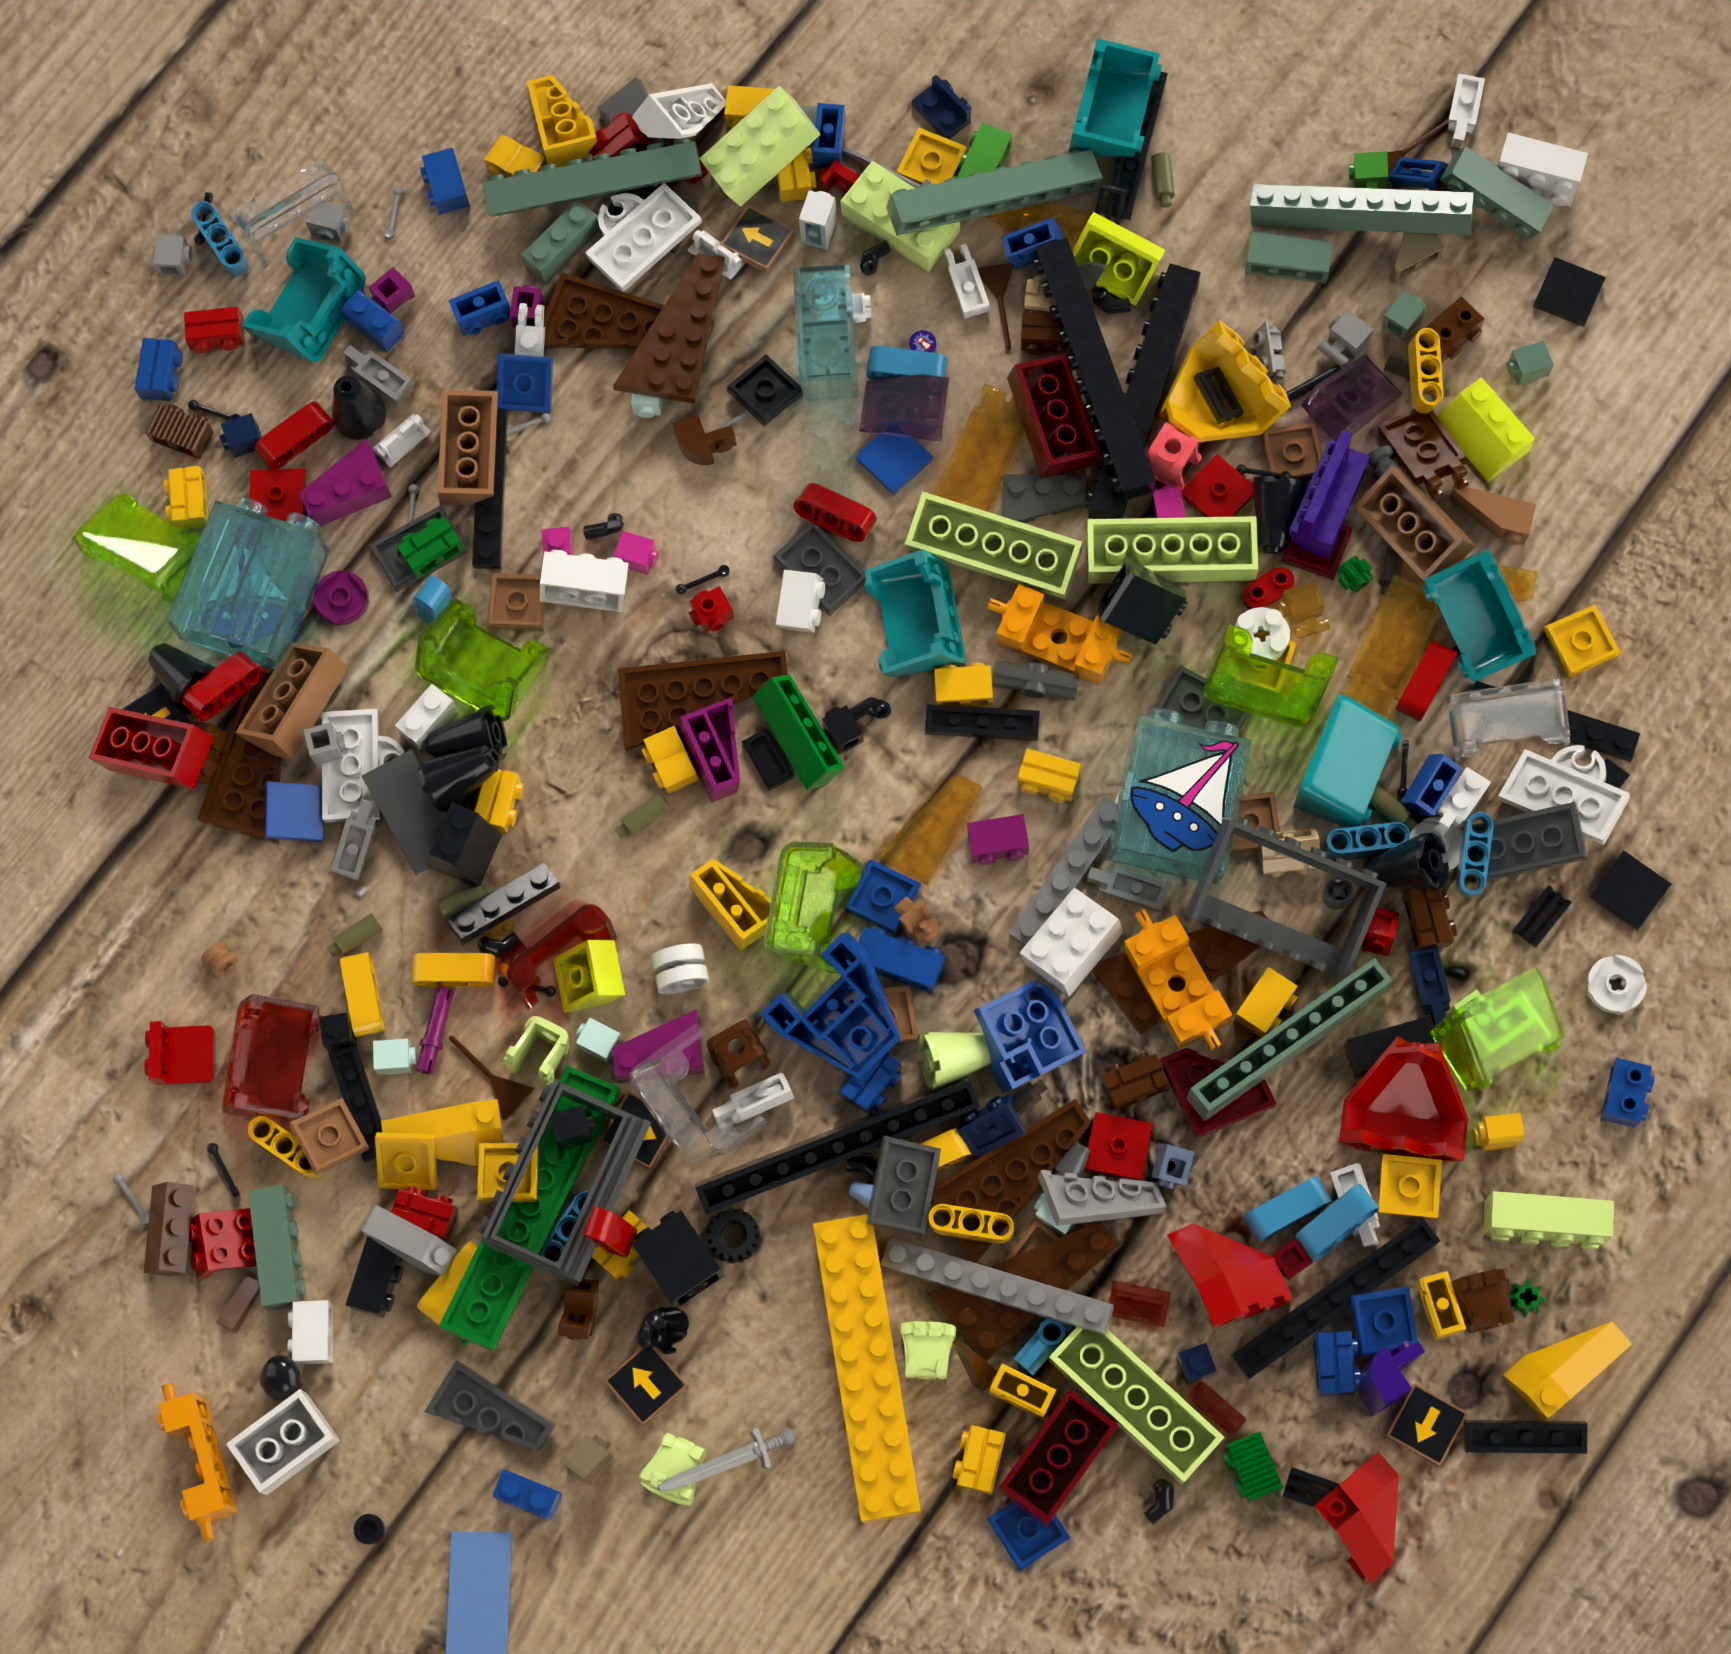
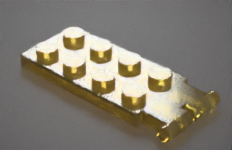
M984 384L981 394L985 395L980 407L974 405L933 495L988 512L1003 479V474H1005L1025 430L1013 396L1010 402L1005 401L1007 392Z
M1397 575L1393 576L1347 675V678L1352 679L1346 693L1339 692L1361 704L1368 705L1369 709L1388 720L1391 719L1392 715L1387 713L1393 699L1397 701L1400 699L1440 613L1438 604L1434 600L1428 601L1421 586Z

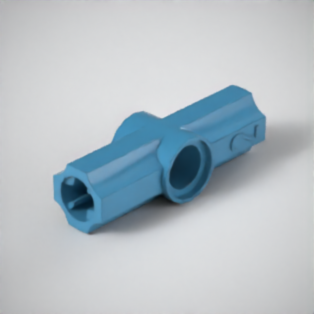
M1047 1318L1041 1323L1039 1329L1013 1360L1024 1371L1034 1376L1075 1326ZM1049 1326H1054L1060 1331V1337L1055 1341H1049L1044 1337L1043 1331Z

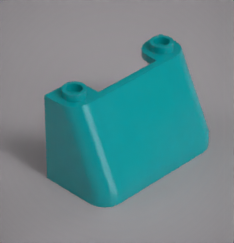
M1097 38L1068 153L1075 150H1081L1082 152L1092 150L1094 156L1134 157L1135 151L1141 153L1145 136H1141L1140 131L1153 80L1159 81L1163 66L1158 64L1159 53Z
M295 237L286 253L287 264L294 271L269 314L264 310L254 309L248 314L242 327L249 334L301 359L317 362L324 356L345 321L341 311L342 307L356 291L362 292L366 279L363 271L340 247Z
M1489 547L1424 579L1426 585L1422 586L1425 596L1429 602L1434 600L1438 604L1461 653L1462 661L1458 663L1460 670L1465 678H1471L1472 683L1536 654L1535 643Z
M922 549L865 569V589L870 596L872 595L880 601L888 649L883 650L878 659L879 668L884 675L897 677L932 671L947 664L957 666L965 662L966 655L951 574L943 559Z
M1338 693L1293 807L1346 828L1357 827L1360 824L1367 825L1372 809L1367 808L1391 748L1397 750L1403 736L1402 733L1398 732L1400 726L1354 699Z

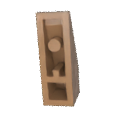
M1453 485L1449 500L1497 538L1504 539L1506 543L1511 545H1525L1530 533L1536 504L1469 487L1458 490L1456 485Z

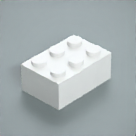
M1507 133L1497 167L1538 195L1551 201L1552 204L1571 207L1581 181L1588 153Z
M562 550L544 551L540 579V602L623 612L628 563L614 557L604 560L596 559L595 556L590 554L574 556L567 555Z
M1073 888L1020 951V955L1028 968L1070 997L1120 937L1123 929L1117 917L1076 888Z
M299 1389L226 1445L258 1492L268 1495L340 1440L309 1395Z

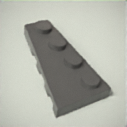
M455 1361L424 1411L425 1413L448 1419L457 1424L466 1425L478 1431L501 1437L502 1439L537 1451L542 1449L556 1426L555 1423L459 1361Z

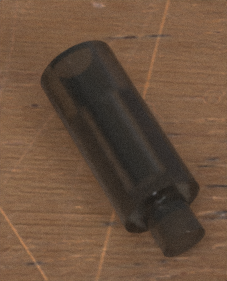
M1387 543L1378 579V584L1381 585L1380 594L1384 596H1391L1392 589L1398 587L1404 564L1402 557L1389 543Z
M1041 1079L1034 1085L1029 1082L1012 1095L1013 1101L1011 1105L1019 1117L1042 1100L1040 1094L1048 1088Z

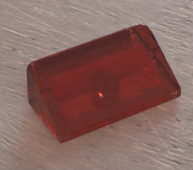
M1113 1280L1108 1303L1114 1306L1112 1317L1165 1327L1171 1293Z
M1200 1381L1187 1396L1193 1404L1231 1436H1234L1246 1422V1418L1203 1381Z

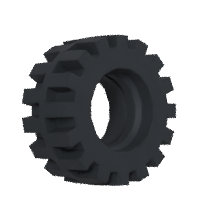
M728 1208L726 1211L718 1212L719 1214L711 1219L710 1225L708 1224L707 1241L711 1251L720 1260L732 1264L734 1262L741 1263L745 1259L751 1258L752 1254L757 1251L760 1242V1230L755 1219L742 1209ZM730 1224H738L746 1232L745 1241L736 1248L725 1246L721 1239L723 1229Z

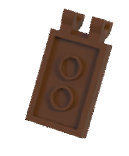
M1412 409L1378 424L1379 434L1386 444L1392 447L1396 458L1415 485L1425 483L1433 501L1443 497V492L1440 489V486L1443 485L1441 478L1451 475L1458 490L1469 486V482L1465 478V475H1468V470L1464 466L1467 464L1466 455L1433 410L1424 414Z

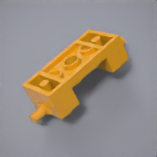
M1018 584L1013 597L1007 604L993 598L988 603L987 609L1002 614V621L996 633V644L1068 673L1079 675L1080 678L1095 684H1101L1112 659L1128 665L1132 657V653L1130 654L1117 648L1122 635L1121 629L1101 621L1098 615H1096L1094 621L1046 603L1044 602L1043 593ZM1056 632H1061L1066 635L1067 640L1063 644H1055L1051 640V636Z
M1142 909L1141 913L1138 911L1134 915L1143 929L1137 935L1124 941L1123 950L1177 1047L1181 1049L1204 1037L1211 1051L1219 1048L1222 1044L1214 1031L1229 1024L1232 1013L1219 990L1214 991L1190 949V939L1175 914L1162 922L1152 923L1146 909ZM1175 977L1181 978L1185 983V988L1182 991L1175 992L1170 989L1168 982Z
M164 1384L161 1388L165 1402L158 1404L160 1413H157L158 1424L161 1430H165L167 1434L177 1438L188 1436L190 1448L193 1452H197L199 1460L195 1464L198 1477L205 1482L182 1491L184 1499L180 1500L181 1509L185 1517H189L190 1521H194L199 1525L203 1542H208L216 1539L211 1525L212 1521L238 1513L206 1398L193 1392L177 1398L174 1384Z

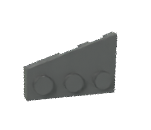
M1003 474L1002 517L1027 523L1034 521L1037 517L1048 514L1055 515L1085 506L1086 476L1052 475L1041 478L1040 475Z

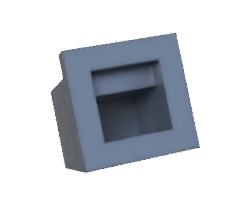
M1158 1142V1153L1151 1177L1159 1179L1157 1185L1170 1189H1175L1176 1184L1186 1186L1195 1152ZM1170 1161L1172 1163V1169L1169 1172H1167L1166 1170L1168 1167V1163Z

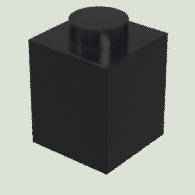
M847 705L842 708L834 707L826 712L825 717L822 718L823 727L839 755L864 742L863 732Z
M348 1012L319 1017L322 1045L328 1052H333L353 1044L357 1045Z
M583 1105L551 1114L550 1120L558 1150L593 1141L591 1131H595L596 1128L592 1113L586 1114Z

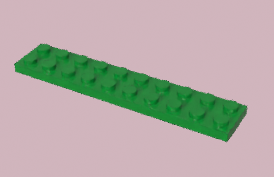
M566 1066L559 1080L612 1106L620 1092L618 1086L570 1066ZM560 1095L552 1113L582 1105ZM584 1106L586 1114L592 1113L596 1130L591 1131L593 1141L558 1150L551 1120L549 1119L538 1143L537 1202H511L496 1236L541 1256L551 1231L557 1223L607 1116ZM479 1243L439 1324V1328L494 1352L534 1267Z

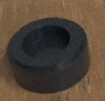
M364 1514L354 1524L356 1539L366 1545L378 1543L385 1534L383 1520L374 1514Z

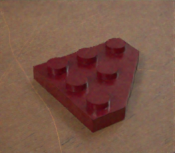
M1184 1048L1160 1058L1164 1073L1195 1139L1275 1108L1277 1105L1264 1079L1204 1121L1187 1100L1188 1093L1191 1087L1220 1068L1225 1062L1215 1058L1214 1060L1207 1058L1190 1048Z

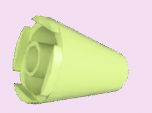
M925 1032L918 1035L917 1052H923V1061L919 1062L927 1086L932 1088V1090L940 1089L991 1064L989 1049L983 1033Z

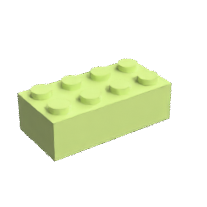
M778 86L699 159L724 193L741 207L821 134L797 102L784 89Z
M872 161L841 199L842 216L881 242L886 241L889 247L929 272L944 254V250L959 235L960 222L896 236L886 209L890 195L899 189L910 190L915 188Z
M1493 1191L1484 1201L1483 1236L1491 1237L1493 1242H1509V1238L1521 1239V1243L1527 1245H1538L1539 1241H1550L1551 1246L1569 1247V1243L1581 1244L1582 1249L1596 1250L1599 1249V1245L1603 1246L1613 1237L1614 1201Z

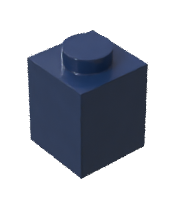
M252 413L222 423L221 427L224 434L219 435L225 451L230 449L234 458L254 452L256 442L262 437Z
M1206 1343L1179 1352L1176 1356L1186 1385L1214 1376L1217 1372Z

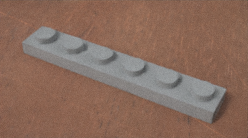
M1102 797L1010 931L1009 936L1023 946L1031 940L1072 889L1077 888L1127 815L1126 809L1107 797Z

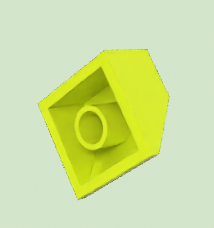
M586 940L553 958L564 1013L606 1005L625 996L624 983L614 940Z

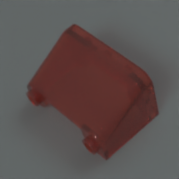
M582 899L571 901L499 959L497 964L499 975L527 1010L539 1002L536 996V987L542 981L536 974V968L577 935L583 942L586 940L615 941L617 939L611 920L600 907Z
M251 994L240 1002L235 1019L224 1089L223 1113L248 1117L265 1116L269 1119L290 1121L307 1115L309 1100L305 1099V1093H301L309 1038L313 1036L314 1032H319L320 1030L319 1017H322V1015H319L320 1006Z

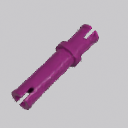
M436 987L425 1036L423 1039L421 1038L419 1044L422 1047L415 1068L417 1072L421 1071V1073L433 1075L438 1052L443 1047L441 1040L454 995L453 990L445 987Z

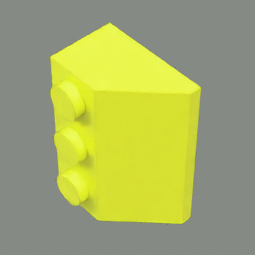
M1093 212L1072 252L1077 266L1093 262L1107 265L1095 285L1105 287L1108 292L1121 299L1129 298L1130 303L1136 306L1165 249Z
M1482 377L1460 392L1437 416L1466 455L1468 462L1487 483L1530 452L1535 440L1532 434Z

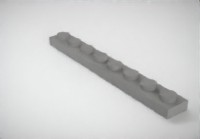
M891 1237L881 1262V1266L885 1269L1102 1335L1106 1334L1114 1310L1113 1304Z

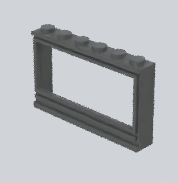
M1236 815L1232 819L1223 817L1188 908L1185 909L1183 915L1339 978H1347L1350 975L1386 883L1377 880L1379 874L1365 868L1362 869L1361 873L1353 870V863L1338 857L1336 862L1326 859L1328 853L1314 847H1311L1310 852L1300 848L1302 844L1300 841L1287 836L1284 841L1275 838L1276 832L1263 826H1259L1258 830L1249 827V820ZM1231 833L1366 888L1342 949L1207 894Z
M555 1078L551 1086L545 1085L540 1095L539 1101L543 1102L540 1111L534 1110L528 1121L527 1127L531 1128L528 1138L521 1137L514 1153L519 1154L516 1164L509 1163L502 1179L507 1181L503 1192L497 1189L490 1206L495 1209L491 1218L485 1216L478 1233L482 1234V1238L479 1243L577 1287L596 1248L595 1243L582 1235L592 1207L597 1206L612 1212L651 1122L570 1087ZM561 1095L620 1122V1125L558 1263L500 1238L496 1234Z

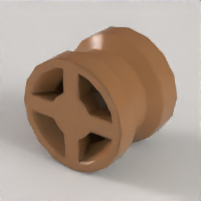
M223 941L209 947L201 957L205 965L212 967V973L216 977L228 973L238 962V958L227 951L228 946Z

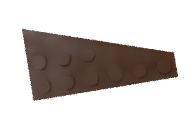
M701 253L696 255L614 383L613 388L615 391L695 404L725 257Z
M562 273L544 314V348H637L664 305ZM712 321L709 338L715 326L714 321Z
M777 651L618 668L625 751L627 752L645 744L643 739L672 726H675L677 730L681 716L732 698L734 705L752 697L771 677L788 675L786 652Z
M260 666L263 670V676L254 687L243 694L197 819L209 825L279 845V839H264L265 784L267 781L280 782L281 757L273 756L235 733L274 669Z
M1262 910L1253 912L1257 915L1267 918L1266 915L1262 912ZM1213 926L1187 933L1190 939L1189 947L1210 984L1262 947ZM1125 953L1101 960L1091 970L1140 1035L1162 1020ZM1175 977L1168 982L1170 989L1175 992L1182 991L1185 988V983L1181 978Z
M1075 1098L1028 1127L1025 1134L986 1153L934 1185L932 1202L935 1206L947 1204L1003 1213L1013 1220L1041 1186L1038 1179L1040 1171L1047 1170L1051 1171V1173L1053 1172L1056 1165L1073 1147L1074 1143L1091 1126L1090 1120ZM940 1213L946 1224H948L951 1220L950 1216L946 1213ZM969 1217L963 1222L964 1228L968 1231H974L980 1225L979 1221L973 1217ZM998 1222L994 1224L992 1230L996 1235H1000L1008 1225L1004 1222ZM955 1237L969 1261L977 1263L993 1244Z
M1099 1221L990 1268L1067 1291L1119 1246L1120 1243ZM941 1287L927 1293L986 1362L1039 1316L948 1287Z

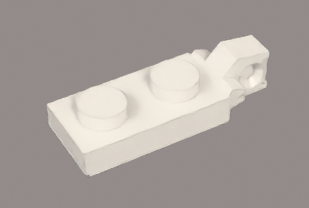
M1458 74L1448 120V131L1454 132L1451 147L1462 149L1465 134L1472 135L1475 129L1485 78Z
M1466 767L1448 793V796L1445 797L1442 805L1439 806L1440 810H1437V814L1442 816L1434 830L1444 836L1452 824L1457 827L1462 826L1491 782Z
M779 1073L729 1095L731 1099L724 1105L713 1109L712 1112L721 1129L740 1123V1121L747 1120L792 1100L794 1095L784 1074Z
M1360 1163L1330 1172L1338 1198L1358 1184H1361L1371 1197ZM1377 1212L1353 1232L1355 1236L1360 1234L1364 1247L1369 1248L1379 1244L1375 1231L1376 1228L1380 1227Z

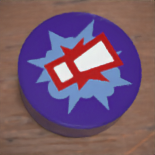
M917 331L910 337L909 349L935 353L936 338L929 331Z

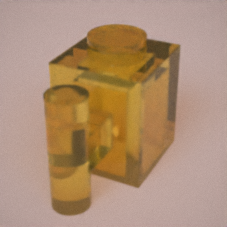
M1316 581L1283 591L1282 599L1279 602L1283 618L1287 617L1290 625L1303 622V626L1294 628L1297 639L1330 629L1327 619L1317 622L1315 619L1323 615L1325 608Z

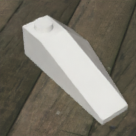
M712 83L648 95L632 118L638 124L640 131L647 135V137L681 139L695 136L725 107L726 100Z

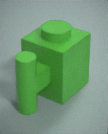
M1387 151L1354 153V163H1349V180H1354L1355 188H1387Z

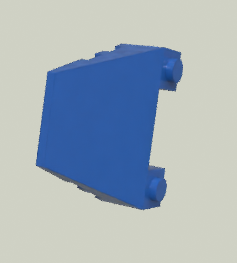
M847 932L841 933L821 953L841 977L820 998L805 1010L789 992L781 993L760 1015L780 1036L787 1040L790 1039L807 1051L826 1059L827 1062L860 1079L902 1038L869 953Z

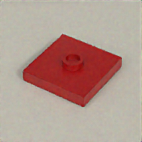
M1218 454L1181 490L1182 498L1204 517H1234L1254 497L1252 483Z
M305 468L250 470V525L305 523L306 508L299 493L306 487Z
M1095 1112L1088 1149L1091 1151L1084 1170L1142 1181L1153 1123Z

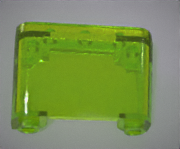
M125 492L122 495L115 494L77 529L72 536V540L84 555L93 560L95 558L101 562L104 560L143 582L148 589H154L158 593L162 592L161 598L174 606L210 553L204 544L206 540L198 533L191 531L189 534L137 504L138 501Z
M454 598L418 637L415 670L425 681L477 709L486 705L495 706L496 709L492 710L494 715H500L502 721H507L515 713L546 663L550 648L534 640L525 642L522 649L477 626V615L474 608Z
M1228 624L1212 653L1204 684L1206 697L1215 703L1290 726L1301 728L1308 725L1313 719L1332 678L1338 657L1325 653H1316L1308 659L1305 669L1252 654L1253 639L1251 634L1243 628Z
M790 842L785 845L781 850L764 937L765 947L777 956L828 973L839 974L821 953L830 945L829 940L838 891L852 890L859 884L863 863L834 843Z
M1538 967L1528 970L1461 1006L1447 1015L1429 1032L1435 1043H1440L1446 1060L1467 1092L1477 1087L1480 1091L1495 1083L1493 1077L1500 1071L1537 1051L1546 1050L1548 1054L1563 1045L1561 1040L1565 1037L1544 976Z

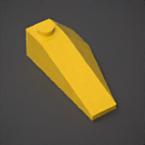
M553 75L527 81L547 164H557V168L568 166L567 161L584 159L597 142L591 118L588 115L585 116L577 102L571 100L567 91Z
M498 1099L465 1103L381 1121L382 1133L435 1134L436 1159L446 1162L464 1163L468 1166L478 1167L479 1143H503Z
M1611 1321L1525 1355L1502 1376L1540 1420L1545 1421L1630 1347L1632 1343Z

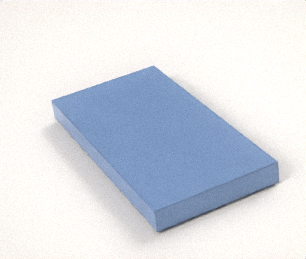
M451 1532L446 1654H508L513 1533Z

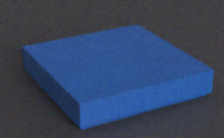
M497 354V409L550 413L552 407L553 357Z
M894 420L855 455V460L894 496L933 460V456Z
M267 781L265 784L264 839L321 842L323 840L322 785Z
M870 859L844 907V911L896 935L902 923L899 920L901 916L894 908L905 897H908L913 902L921 887V883Z
M1408 1286L1349 1296L1359 1356L1376 1354L1384 1346L1389 1351H1393L1394 1348L1406 1341H1409L1411 1345L1418 1342Z
M1010 1503L987 1518V1521L1019 1571L1070 1539L1057 1516L1054 1517L1046 1528L1014 1503Z

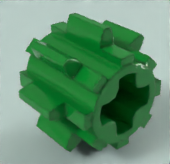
M1357 556L1351 557L1337 569V574L1339 575L1337 581L1345 591L1350 588L1353 593L1359 592L1373 580L1374 576L1371 574L1373 568L1365 558L1360 561Z
M1529 1279L1524 1282L1523 1287L1514 1283L1512 1285L1514 1294H1509L1510 1302H1513L1514 1305L1511 1308L1512 1312L1516 1310L1521 1311L1522 1318H1526L1529 1311L1537 1315L1540 1312L1538 1303L1541 1304L1546 1301L1545 1298L1539 1296L1538 1291L1541 1289V1286L1532 1287ZM1525 1292L1527 1297L1532 1299L1528 1305H1525V1301L1519 1298Z

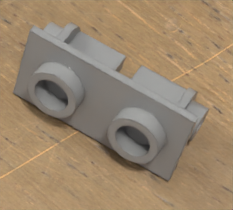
M1266 321L1253 332L1252 343L1255 347L1257 358L1269 371L1266 375L1268 377L1272 376L1275 381L1284 379V374H1286L1284 356L1274 354V352H1281L1283 350L1281 333L1277 330L1276 326H1269L1268 321Z

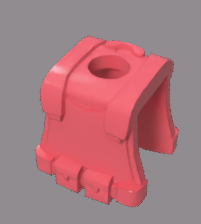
M1167 422L1156 436L1146 456L1156 481L1155 484L1159 482V487L1173 486V488L1180 487L1182 490L1185 487L1182 469L1187 461L1197 466L1201 462L1202 456L1198 453V443L1200 440L1193 436L1188 437L1175 430V427Z

